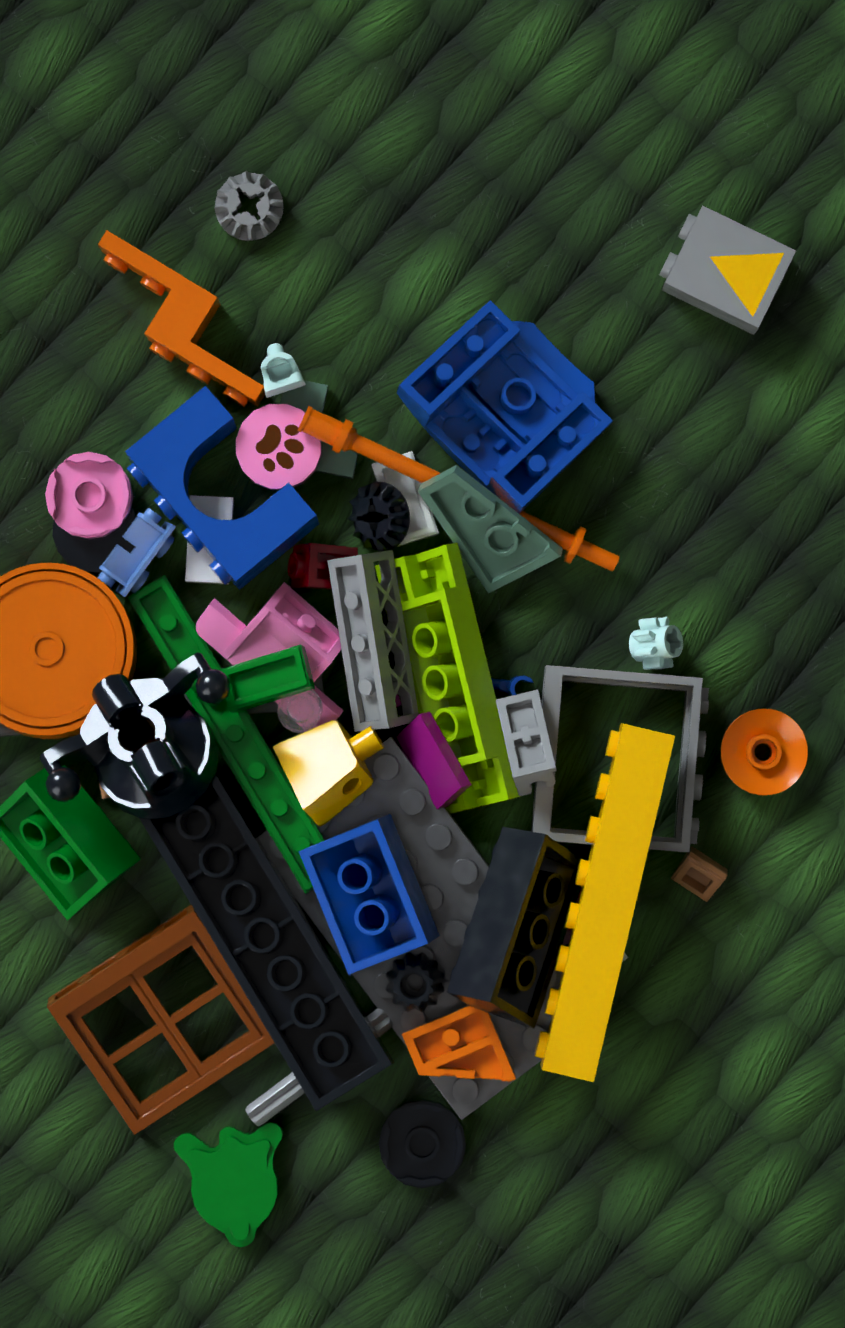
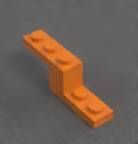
M106 230L98 243L102 253L106 255L103 261L123 274L129 268L142 276L140 284L159 296H162L165 291L169 293L144 333L147 339L152 342L149 349L169 362H172L174 357H177L189 365L186 370L187 373L207 385L211 379L226 387L223 394L235 403L245 407L249 401L258 407L265 396L264 386L196 345L221 305L218 297Z

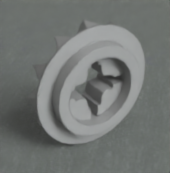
M245 171L242 174L229 177L223 186L217 190L214 208L219 224L229 235L240 240L253 241L266 237L276 229L283 215V199L277 185L264 174ZM239 192L247 195L249 199L259 198L264 195L256 204L257 214L260 218L258 221L254 215L251 216L247 211L235 215L242 206Z

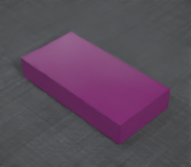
M430 712L419 714L396 736L407 758L427 784L430 798L437 810L448 807L472 785Z

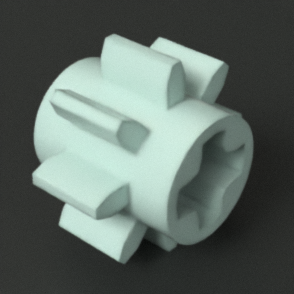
M668 617L640 619V629L634 630L629 638V650L632 657L638 662H643L644 670L672 668V658L678 657L683 650V637L680 630L675 625H669Z

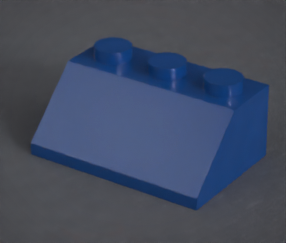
M391 814L298 851L348 975L429 944L440 936Z

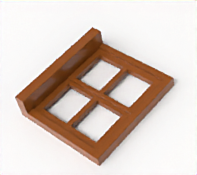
M189 905L48 998V1010L134 1135L274 1044L273 1039L192 905ZM192 945L217 982V985L170 1015L144 976ZM131 986L156 1025L108 1055L83 1019V1016ZM224 992L249 1031L201 1062L176 1023ZM160 1033H163L188 1071L140 1102L115 1063Z

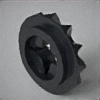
M373 482L358 488V495L349 501L353 509L352 514L347 518L354 524L355 532L353 536L360 538L364 542V548L375 549L378 552L395 548L406 537L410 525V512L406 499L396 487L386 482ZM377 511L378 513H383V515L389 514V518L376 522L369 519V515Z

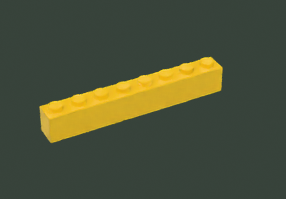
M624 723L620 724L619 732L614 730L610 732L605 756L613 757L609 775L600 774L595 799L602 800L599 817H590L585 842L592 843L589 860H580L575 885L582 886L578 903L570 902L565 922V928L572 929L569 945H560L555 965V971L562 972L558 989L550 988L546 1002L545 1014L552 1015L548 1032L540 1031L534 1057L542 1058L540 1065L543 1071L590 1082L595 1080L674 744V735Z

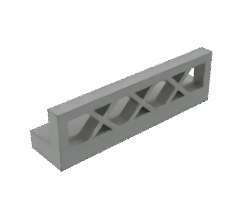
M393 550L327 560L354 731L360 732L369 726L377 730L411 723L419 713ZM375 561H379L381 572L380 584L375 576L373 563ZM383 608L387 611V626L383 624L381 612ZM390 651L394 654V669L389 664L388 655ZM397 694L400 696L403 715L400 716L397 715L395 702Z

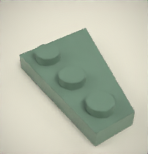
M458 465L420 484L418 493L452 542L458 543L461 555L488 594L561 557L563 551L561 546Z

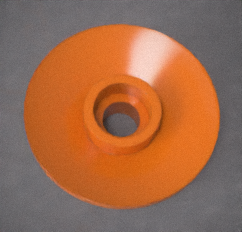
M755 709L740 715L729 725L721 743V761L728 777L742 790L756 795H773L787 790L800 778L807 764L808 746L802 729L791 717L773 709ZM759 744H765L770 749V756L764 761L757 759L755 756V748Z

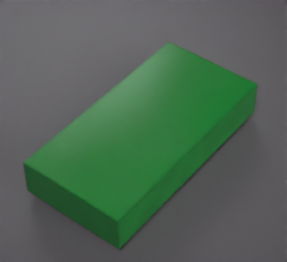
M302 645L219 669L228 676L231 689L226 700L229 711L232 713L315 689L306 649Z

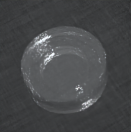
M313 690L282 698L278 704V718L282 725L292 732L304 733L310 731L317 725L322 716V701Z

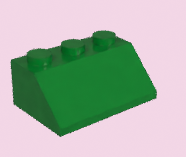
M43 768L27 779L0 806V838L68 921L119 880L141 859L132 849L130 843L123 838L106 817L101 807L94 802L82 786L79 794L73 800L60 802L52 799L48 795L45 784L49 774Z

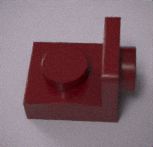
M316 543L294 546L287 566L288 575L291 578V588L332 590L327 560L358 555V548Z

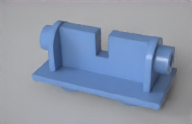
M147 508L144 514L139 512L122 536L135 547L129 553L116 544L109 556L99 567L102 572L97 578L110 588L117 581L119 586L115 592L123 597H126L129 591L136 593L149 575V572L145 569L155 556L161 558L172 545L174 537L170 534L176 526L168 522H164L161 527L157 525L162 517L150 508Z

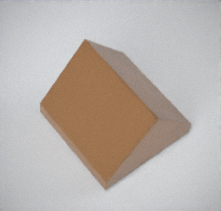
M691 846L690 851L686 853L671 879L707 902L728 876V869Z

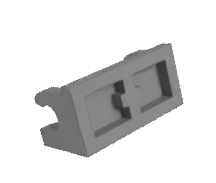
M538 689L496 699L511 772L519 796L531 794V784L536 781H545L547 787H552L556 782L554 772L557 771Z

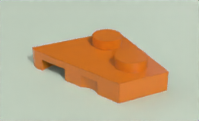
M468 1005L402 1033L418 1075L454 1076L466 1079H496L509 1082L516 1079L514 1070L488 1012Z

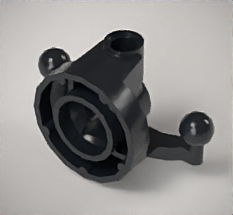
M195 653L178 664L163 680L149 678L129 681L122 674H114L102 679L92 691L95 704L82 724L80 734L57 743L40 756V760L49 774L45 783L48 795L60 802L73 800L79 794L81 788L80 778L74 770L62 766L87 759L95 768L100 787L125 813L142 819L167 818L188 809L207 791L216 774L219 748L213 730L205 719L188 703L184 694L197 679L195 686L198 697L209 704L220 703L228 697L231 689L228 676L220 670L211 669L203 655ZM152 739H156V740H157V741H155V742H151V743L146 744L148 741H150V740H152Z

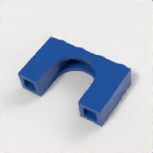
M204 386L125 451L132 463L126 469L142 488L150 484L159 496L154 499V502L169 520L177 516L184 524L186 529L181 534L197 553L203 548L214 560L209 564V567L221 582L226 585L232 581L240 590L318 526L319 522L316 513L289 482L252 513L234 520L211 518L200 512L192 504L188 493V483L194 466L206 453L237 429L230 413L212 392Z

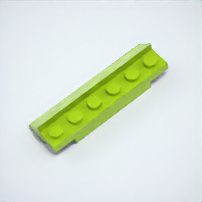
M458 543L446 544L419 554L394 559L418 713L430 712L472 784L446 807L447 811L451 814L520 797L511 772L496 704V696ZM376 565V566H375L376 574H377L378 582H379V584H380V582H381L380 566H379V565Z

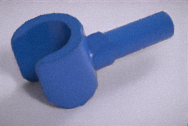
M515 676L510 680L491 678L494 690L505 692L508 696L517 695L515 685L518 681L534 683L527 676Z

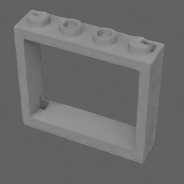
M546 665L544 667L542 707L555 764L562 682L685 691L674 838L652 836L649 849L689 852L690 844H697L699 818H692L693 800H701L703 775L695 774L697 757H704L706 747V731H699L700 714H707L709 707V688H702L703 678ZM536 781L531 832L546 834L556 842L592 844L585 842L586 830L551 828L554 785L547 787L545 781Z

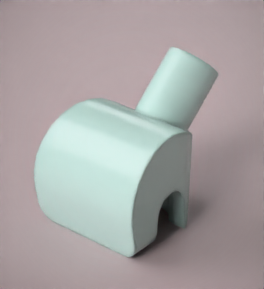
M278 343L269 345L267 357L263 360L260 367L266 397H272L305 386L306 383L293 357L284 353L282 345Z

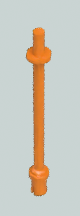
M308 406L297 430L333 446L331 451L340 454L341 450L344 452L352 450L421 483L440 474V472L359 435L356 428L352 427L354 422L347 419L341 422L313 409L311 406ZM524 511L520 513L522 517L566 550L564 562L570 564L577 555L611 572L614 571L620 556L584 540L586 528L581 526L573 535Z

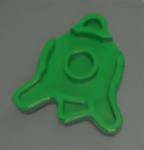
M272 1121L264 1123L251 1134L244 1133L232 1126H226L220 1131L219 1145L216 1147L209 1146L190 1132L182 1133L174 1142L175 1152L187 1164L191 1172V1193L196 1210L209 1225L224 1233L228 1241L236 1247H245L253 1242L257 1228L269 1216L276 1203L278 1177L274 1168L273 1158L275 1149L282 1140L283 1130L279 1124Z

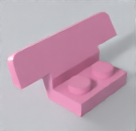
M285 582L276 590L247 626L215 598L196 622L197 634L232 665L297 645L304 646L313 682L326 670L341 651L338 628ZM316 686L315 689L275 701L307 730L338 719L344 711Z

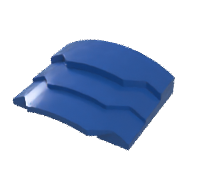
M491 300L399 384L397 390L398 396L409 411L442 449L470 476L519 514L613 422L595 403L594 382L575 367L534 323L511 321Z

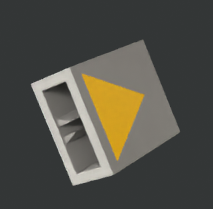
M702 205L697 217L691 214L688 215L678 235L679 238L685 240L679 255L670 252L659 276L666 279L662 291L754 335L776 294L796 250Z

